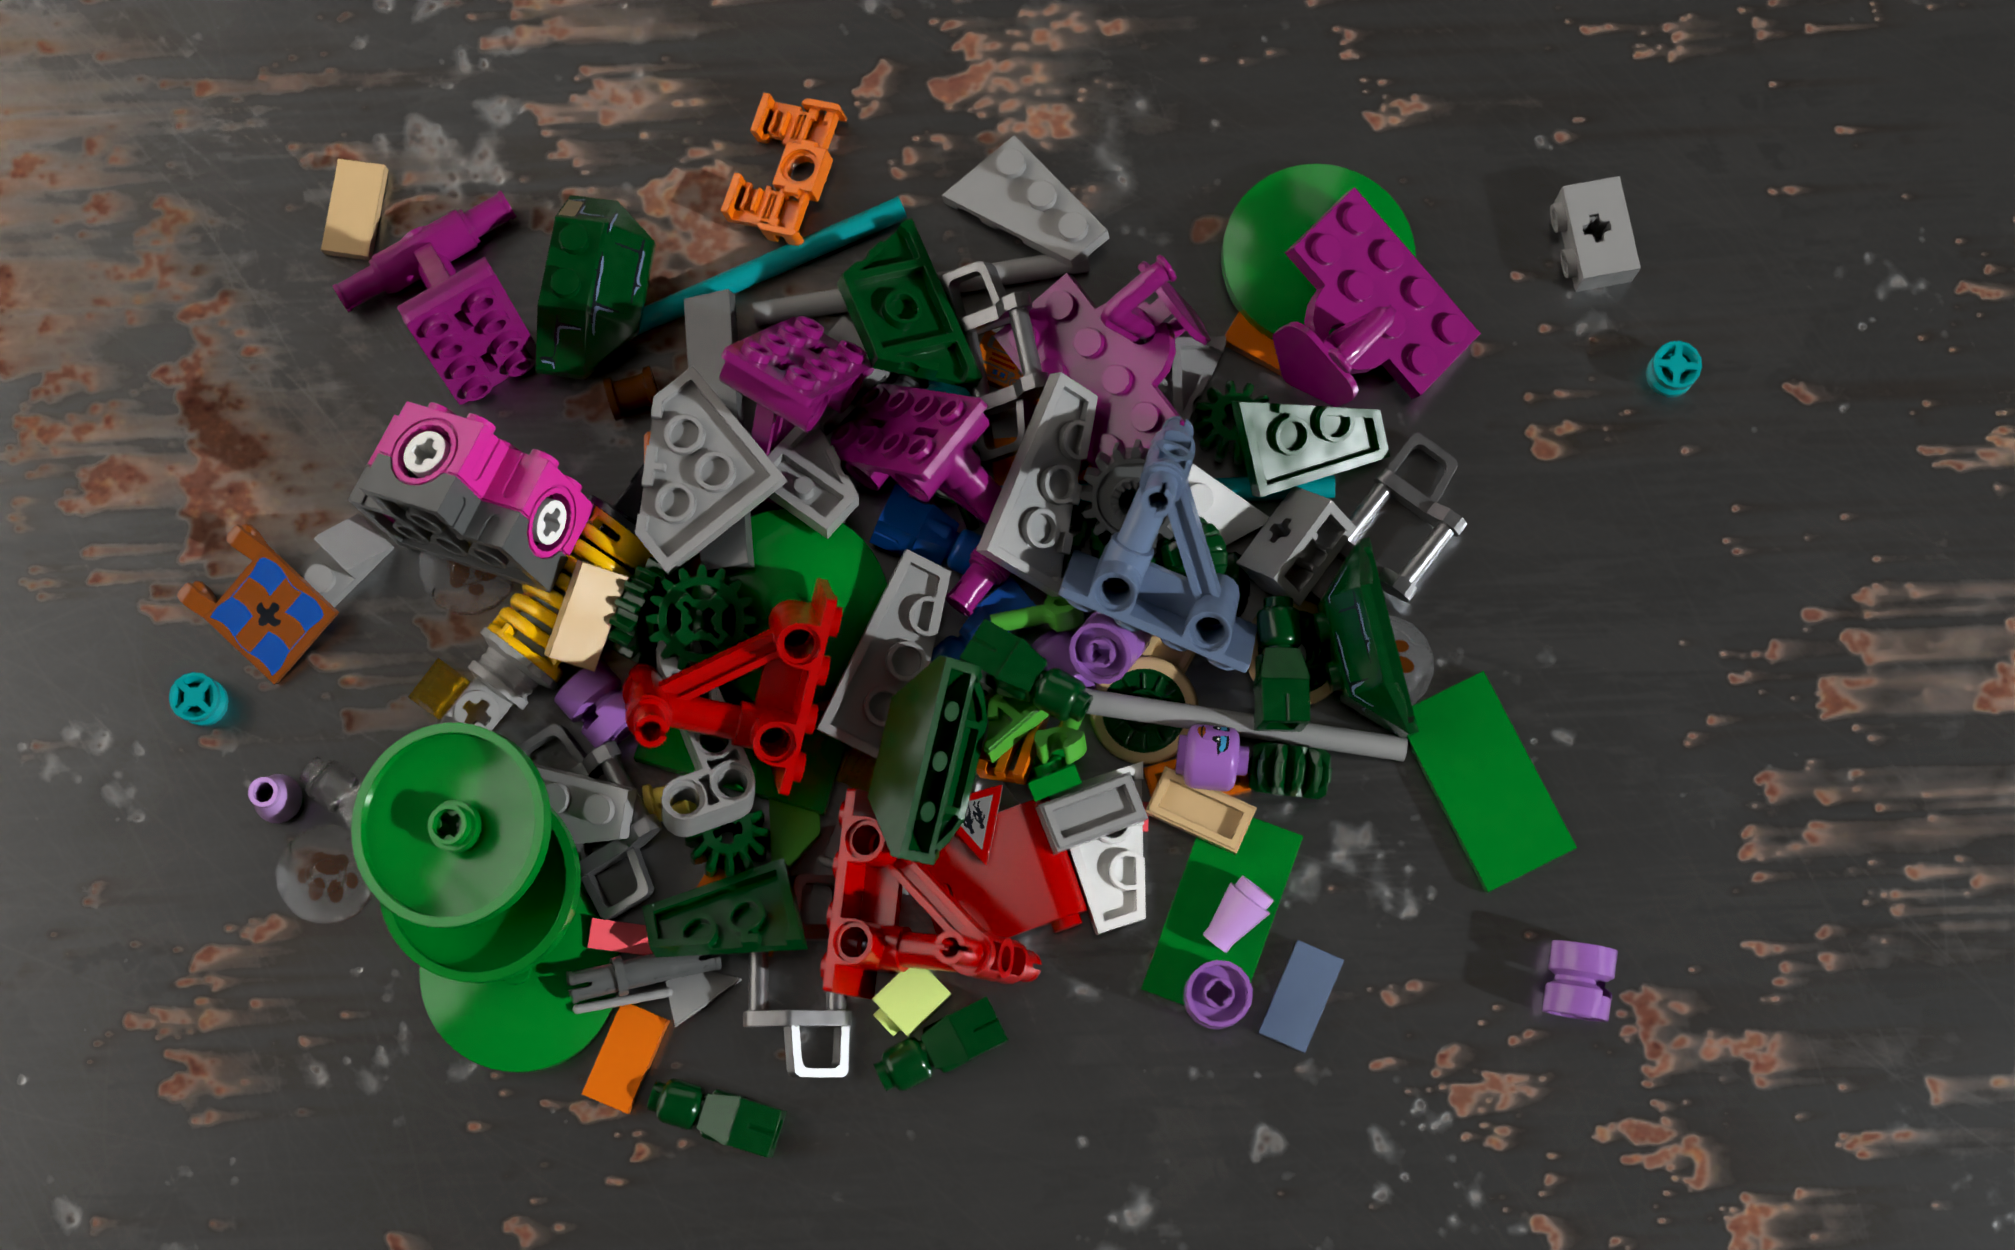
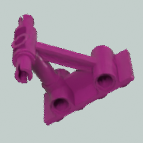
M501 190L496 195L466 212H463L462 209H454L426 226L411 230L400 241L371 256L372 259L369 260L370 266L342 282L332 285L349 313L353 308L385 290L388 294L391 292L395 294L422 279L427 290L402 303L397 308L406 326L459 405L485 397L492 387L510 377H517L527 373L536 363V343L487 259L483 257L459 272H456L451 263L456 258L478 247L477 244L481 242L479 237L503 223L517 218Z
M791 317L725 347L721 355L725 363L720 372V382L757 403L751 437L767 456L795 426L805 432H809L817 424L827 406L838 413H843L855 398L864 378L871 375L875 369L872 368L869 359L865 358L866 352L861 347L845 340L836 341L823 333L825 329L821 324L808 317ZM770 498L764 500L765 503L777 510L784 509Z
M881 383L871 388L863 396L860 403L861 407L849 422L842 424L833 433L830 446L833 445L841 465L865 487L878 491L891 475L904 490L921 501L928 502L935 492L940 490L982 522L988 523L1002 488L980 465V457L971 448L990 424L988 418L983 413L987 408V404L981 398ZM1086 459L1081 460L1079 475L1089 465ZM978 545L970 554L969 563L971 566L953 589L946 594L945 598L954 609L968 617L972 615L973 610L994 584L1000 585L1005 583L1012 573L977 552Z

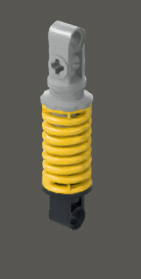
M644 464L630 480L631 484L614 505L593 495L587 498L595 508L570 556L566 555L568 560L551 592L522 584V590L525 595L522 593L513 594L510 598L511 607H503L493 622L487 628L483 627L480 633L489 647L487 652L481 656L480 661L473 660L468 666V669L475 678L442 719H438L435 724L447 722L466 723L464 720L467 718L468 713L463 709L465 703L470 701L477 704L483 699L488 703L485 712L490 717L484 724L480 721H475L473 725L493 730L511 706L524 710L529 703L527 696L531 695L532 690L538 685L556 690L559 686L558 682L565 672L560 664L562 661L544 655L577 560L623 574L628 577L627 581H629V578L634 575L630 572L632 569L635 570L638 565L645 568L648 558H654L635 534L637 514H640Z

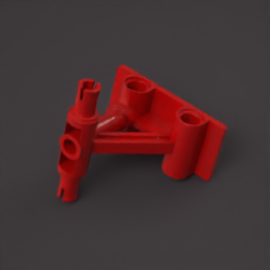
M817 578L811 603L799 600H785L778 603L769 615L770 629L666 679H663L657 673V670L649 664L640 663L633 666L628 672L630 676L623 685L622 696L626 708L625 721L629 730L635 735L636 740L645 747H657L666 740L667 736L665 733L668 732L670 727L731 739L732 745L754 749L756 756L762 762L771 765L778 794L789 796L792 782L800 783L805 769L806 753L801 752L804 734L812 735L817 721L818 704H813L816 685L824 686L829 673L830 656L825 655L828 637L837 636L842 620L843 609L837 606V596L834 595L828 580ZM804 629L798 636L787 637L793 630ZM763 665L756 697L752 702L741 700L739 705L698 697ZM772 727H779L775 731L765 732Z
M847 788L846 798L839 809V824L842 829L840 848L833 859V875L836 879L834 898L829 904L826 916L827 926L830 930L828 948L822 957L820 965L823 990L825 992L872 1000L875 993L877 972L892 974L906 972L908 968L959 972L966 976L1006 985L1014 984L1018 981L1032 982L1037 979L1041 970L1034 969L1033 964L1042 965L1039 955L1034 951L1027 950L1019 941L987 933L921 863L892 857L869 802V792L859 788ZM903 887L945 932L941 934L912 932L907 926H898Z

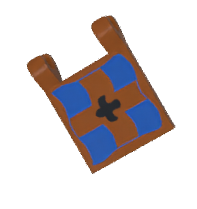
M251 524L236 525L227 534V542L237 551L251 559V563L219 600H217L211 589L201 581L184 584L179 590L177 597L186 607L203 617L275 685L280 682L339 614V611L267 544L255 527Z

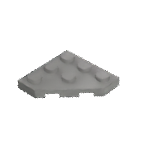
M691 366L653 396L651 434L649 445L646 447L642 477V501L640 514H637L635 529L636 536L669 576L787 483L784 475L694 366Z

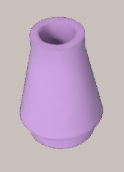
M284 774L257 778L250 784L248 789L249 799L253 803L257 814L262 819L271 823H283L290 820L297 814L302 804V791L299 784L293 778ZM273 791L272 797L266 801L267 794Z
M1242 875L1236 884L1230 882L1209 927L1203 935L1211 943L1227 953L1239 939L1270 914L1267 909L1274 899Z

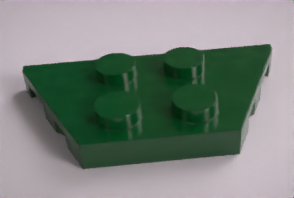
M912 218L906 219L884 242L880 241L869 250L867 256L862 261L855 262L842 273L837 282L838 289L872 368L966 388H975L983 377Z

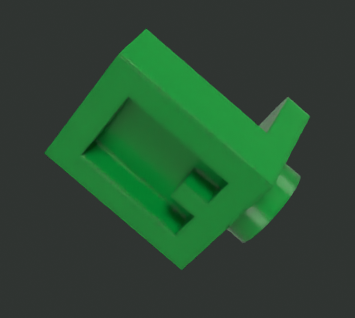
M1020 745L1018 749H1016L1018 757L1023 745ZM1064 749L1052 752L1050 759L1045 764H1042L1036 755L1027 780L1035 802L1082 783L1074 762L1066 764Z

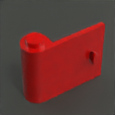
M1050 797L1036 802L1035 800H1030L998 812L987 867L957 833L939 851L940 856L934 865L921 863L951 894L948 884L950 885L954 898L987 933L1010 938L1037 927L1051 925L1053 932L1057 933L1082 924L1080 914L1087 912L1088 907L1069 852L1066 850L1055 855L1053 854L1035 809L1040 804L1051 801ZM931 917L936 934L945 932Z

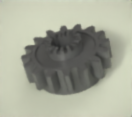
M1136 439L1133 447L1124 448L1121 442L1115 443L1111 456L1102 451L1099 452L1095 460L1098 469L1088 467L1084 480L1089 484L1082 486L1080 499L1090 501L1084 508L1083 517H1096L1098 519L1093 530L1095 535L1108 530L1112 533V537L1114 533L1120 531L1133 502L1125 496L1124 492L1126 489L1129 490L1133 487L1136 490L1139 488L1141 473L1149 451L1148 448H1143L1142 442L1139 439ZM1167 515L1162 522L1158 534L1160 533L1170 540L1174 533ZM1157 534V536H1156V538H1155V540H1154V543H1153V545H1152L1153 548H1156L1157 540H1158V534Z

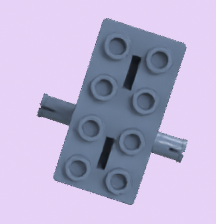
M1173 416L1165 421L1162 430L1158 431L1151 441L1141 473L1140 486L1120 531L1112 535L1100 559L1079 550L1073 551L1058 594L1066 598L1070 605L1081 611L1093 612L1095 610L1113 618L1124 629L1135 632L1145 631L1159 637L1165 645L1178 651L1190 650L1207 657L1211 664L1227 671L1236 669L1246 673L1251 664L1257 625L1236 616L1240 597L1239 587L1234 579L1228 575L1216 573L1188 482L1196 450L1193 440V425L1186 419L1182 426L1179 424L1181 416ZM1167 515L1187 577L1151 562L1154 555L1152 545Z

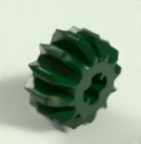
M1227 381L1224 396L1218 389L1211 387L1207 390V397L1210 403L1198 402L1196 404L1195 412L1202 418L1193 422V429L1195 433L1206 434L1201 439L1199 447L1204 451L1214 445L1218 446L1215 454V460L1218 462L1223 461L1226 451L1233 452V461L1236 465L1242 464L1244 460L1236 426L1233 425L1232 430L1225 427L1227 415L1233 414V420H1235L1231 401L1269 403V397L1266 394L1260 395L1254 400L1251 398L1254 385L1251 383H1247L1244 386L1243 393H1236L1234 381Z
M1260 742L1253 746L1252 755L1248 762L1249 787L1255 792L1320 799L1326 796L1328 784L1331 783V755L1324 749Z
M761 810L753 811L733 822L685 837V845L694 848L690 854L691 862L694 865L707 862L705 874L709 878L713 877L719 868L725 869V878L734 876L736 867H739L742 872L753 869L752 860H765L767 849L762 844L770 841V830L761 827L765 819L764 813ZM722 832H733V843H722Z

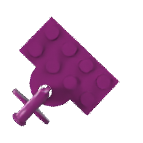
M1355 187L1347 191L1285 252L1289 259L1315 287L1316 292L1307 304L1304 324L1290 322L1280 327L1273 334L1281 375L1289 385L1331 406H1342L1352 401L1358 394L1357 383L1351 374L1365 373L1379 365H1382L1411 399L1417 398L1481 334ZM1331 328L1336 329L1331 334H1329Z
M1158 255L1156 262L1152 265L1145 261L1141 262L1137 266L1141 273L1108 302L1098 308L1074 276L1066 273L1032 302V309L1029 311L1042 372H1047L1048 376L1051 373L1062 372L1098 396L1086 459L1091 467L1097 469L1095 460L1099 452L1102 451L1111 456L1115 443L1121 442L1124 448L1133 447L1136 439L1141 440L1143 448L1149 449L1153 437L1158 431L1162 430L1165 421L1173 416H1180L1158 388V385L1170 372L1176 354L1175 339L1187 331L1196 341L1203 345L1211 341L1198 314L1169 284L1168 281L1174 282L1177 277L1169 262L1162 255ZM1154 292L1159 296L1152 304L1144 302ZM1009 323L998 331L994 337L1022 373L1012 326ZM1181 418L1179 424L1183 426L1184 420Z

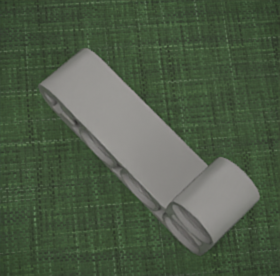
M675 630L669 631L670 635H672ZM662 640L658 642L656 648V670L663 679H666L681 670L677 669L678 660L675 656L678 655L674 653L666 659L660 656L663 648L666 646ZM693 640L684 648L692 652L704 653L699 640ZM689 661L687 668L695 665V662ZM719 687L698 696L724 702ZM679 729L696 771L675 778L663 789L661 797L662 821L666 829L675 836L688 837L733 822L747 815L753 807L756 781L744 748L732 745L731 739ZM709 740H718L723 742L726 748L720 752L713 753L705 750L702 745ZM733 783L738 784L745 791L739 796L729 797L721 793L720 788L726 784ZM688 800L696 804L697 808L689 814H681L674 811L672 806L678 801Z

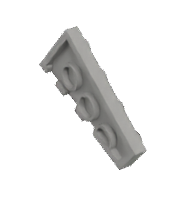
M1062 372L1051 373L1047 379L976 549L980 554L1051 597L1060 596L1058 593L1063 581L1061 571L1064 555H1070L1074 534L1068 532L1073 505H1079L1080 492L1082 490V485L1078 484L1081 460L1087 459L1098 400L1097 395Z
M908 549L904 550L815 728L816 730L877 760L891 698L931 663L951 571Z

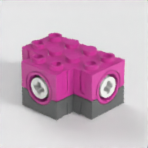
M407 401L399 416H393L368 462L370 467H365L348 501L400 546L415 549L550 593L568 560L566 555L570 556L595 508L580 492L582 485L575 479L563 474L557 468L559 462L551 455L537 449H532L530 454H525L511 443L497 438L493 434L496 429L495 425L479 415L469 413L467 418L457 416L450 409L438 403L430 402L428 407Z

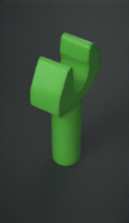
M1047 595L1042 605L990 614V621L1006 631L1049 624V627L1055 629L1056 632L1075 628L1085 622L1084 612L1070 605L1067 599L1061 596L1051 597Z
M1070 718L1066 721H1060L1058 727L1036 731L1034 741L1037 756L1042 764L1047 763L1052 752L1059 749H1064L1066 764H1072L1084 756L1087 751L1084 731L1078 730L1083 719L1077 722Z

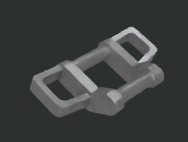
M976 261L943 274L940 282L983 377L977 387L970 388L971 396L981 398L987 404V408L983 413L989 422L991 415L1016 407L1018 437L1013 443L995 448L991 422L976 441L980 459L997 462L1017 454L1034 413L1033 401L1040 398L1049 376L1047 372H1042L1029 316V311L1032 309L1029 292L1019 291L1007 295L995 265ZM981 275L994 306L966 316L959 291L960 284ZM1011 323L1023 377H1020L1009 387L990 393L977 335Z
M1416 432L1412 434L1387 468L1382 467L1373 478L1375 485L1349 518L1357 528L1336 557L1344 562L1354 543L1391 496L1423 521L1434 526L1433 530L1399 574L1375 561L1382 590L1402 601L1409 602L1417 592L1416 583L1452 536L1458 537L1467 526V522L1463 517L1452 509L1437 503L1457 470V459L1422 433ZM1414 449H1421L1444 467V475L1430 499L1395 474ZM1315 584L1309 595L1319 602L1325 591Z
M552 724L517 745L531 758L533 751L552 739L559 738L578 763L577 766L567 772L595 779L605 774L611 783L635 788L619 760L622 753L615 741L599 746L587 756L567 728ZM638 792L629 838L613 840L594 853L591 852L587 843L575 844L581 868V881L598 914L603 919L613 920L650 898L654 893V887L640 848L646 845L662 829V825L656 814H649ZM628 856L638 883L637 890L617 904L610 906L595 875Z
M799 874L792 876L799 912L804 885H826L830 887L833 901L836 881L834 875ZM802 924L806 941H826L827 952L830 931L827 924ZM769 951L749 952L748 1011L743 1012V1027H784L787 1072L793 1078L844 1077L848 1073L850 1026H852V1011H846V995L826 992V1010L769 1011ZM800 1027H834L833 1061L829 1068H807L802 1062Z

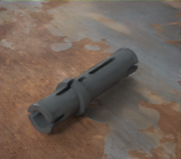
M653 953L622 960L621 956L610 958V964L573 972L567 971V985L572 986L589 982L588 986L568 991L573 1004L611 993H616L618 997L629 995V989L712 970H721V957L714 956L699 960V957L702 955L656 957Z

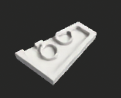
M1143 761L1083 780L1079 785L1049 796L1050 800L1130 772L1142 801ZM1144 822L1068 850L1096 936L1143 921L1146 918L1145 858L1143 857Z

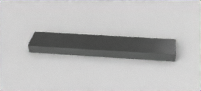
M729 289L684 299L688 369L694 366L744 427L742 394L719 380L720 372L725 363L721 355L725 347L738 342L735 295ZM751 512L700 551L701 564L705 565L707 576H714L719 568L725 569V574L754 568Z

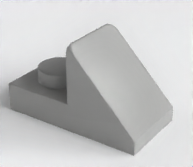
M358 513L318 534L314 540L321 547L296 572L335 608L394 547Z

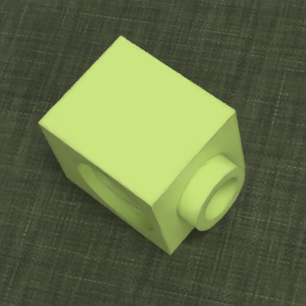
M908 968L906 972H899L872 998L880 1007L873 1015L893 1036L902 1030L906 1036L910 1037L952 997V994L929 970Z

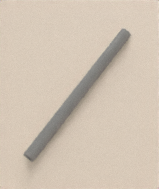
M1045 254L991 263L995 265L1003 286L1059 277L1066 273L1071 275L1090 271L1088 257L1074 268ZM953 270L941 271L936 273L940 280L943 274L951 272ZM981 275L962 282L959 287L960 293L987 289ZM839 289L753 302L756 326L780 323L791 317L804 316L811 318L848 312Z
M1087 688L1085 692L1093 696V701L1086 714L1190 729L1194 724L1232 727L1243 738L1402 762L1407 754V737L1400 738L1395 735L1310 722L1301 732L1254 731V714Z

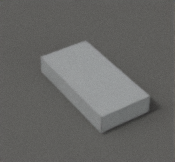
M1130 772L1040 804L1035 808L1054 855L1148 819Z

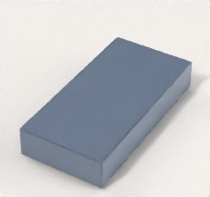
M1297 940L1258 1034L1305 1053L1344 960Z

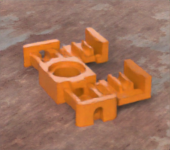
M763 93L750 131L757 142L769 144L770 139L781 140L785 147L772 182L776 191L772 186H766L765 191L760 187L753 189L751 182H746L740 173L734 172L720 211L728 222L758 227L767 240L778 242L781 236L788 244L799 246L804 242L799 229L809 201H819L833 162L828 148L838 121L847 122V118L837 103L807 98L801 103L806 111L804 112L801 106L775 102L770 93ZM804 162L815 165L814 172L808 179L803 181L791 179L792 171L797 165Z

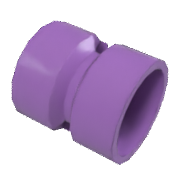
M1094 611L1072 636L1069 646L1070 659L1076 671L1085 679L1097 684H1111L1120 680L1149 646L1152 634L1142 630L1135 632L1124 629L1113 618Z
M602 659L598 661L595 672L584 668L580 670L559 690L554 699V702L573 723L583 722L581 733L595 749L610 741H615L618 745L632 734L625 721V702L622 691L619 690L621 680Z
M1553 940L1548 969L1555 974V979L1546 983L1542 1011L1574 1019L1609 1022L1612 993L1605 988V984L1615 977L1618 951L1594 944Z
M1214 960L1204 963L1190 975L1184 986L1183 1002L1186 1012L1195 1023L1206 1029L1220 1030L1234 1025L1246 1015L1252 1004L1253 989L1249 977L1241 967L1230 961Z

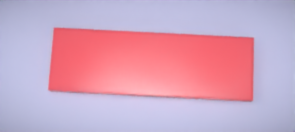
M591 918L587 948L642 956L653 954L649 947L646 925Z

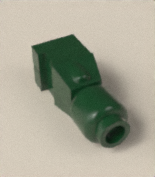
M1288 596L1265 598L1263 600V609L1257 613V643L1263 651L1255 658L1256 675L1253 684L1255 695L1254 731L1301 732L1310 722V676L1305 664V658L1302 655L1301 649L1298 648L1302 642L1301 613L1293 607V598Z
M987 619L983 620L959 657L961 661L981 666L982 678L980 682L991 687L998 694L1029 703L1033 699V703L1038 709L1060 721H1066L1071 718L1080 722L1093 701V696L1085 692L1086 688L1081 680L1057 667L1048 670L1047 660L1040 656L1023 638L1015 636Z
M986 996L924 1027L920 1041L915 1037H910L885 1049L882 1053V1060L873 1065L886 1091L895 1087L900 1091H905L931 1078L933 1074L932 1068L934 1067L940 1069L943 1073H947L1009 1040Z
M672 1078L666 1083L656 1081L647 1105V1110L656 1112L658 1120L662 1123L685 1130H691L697 1125L696 1129L700 1130L702 1138L766 1158L773 1157L787 1113L785 1110L746 1099V1097L716 1089L712 1094H707L706 1096L703 1087L677 1078Z

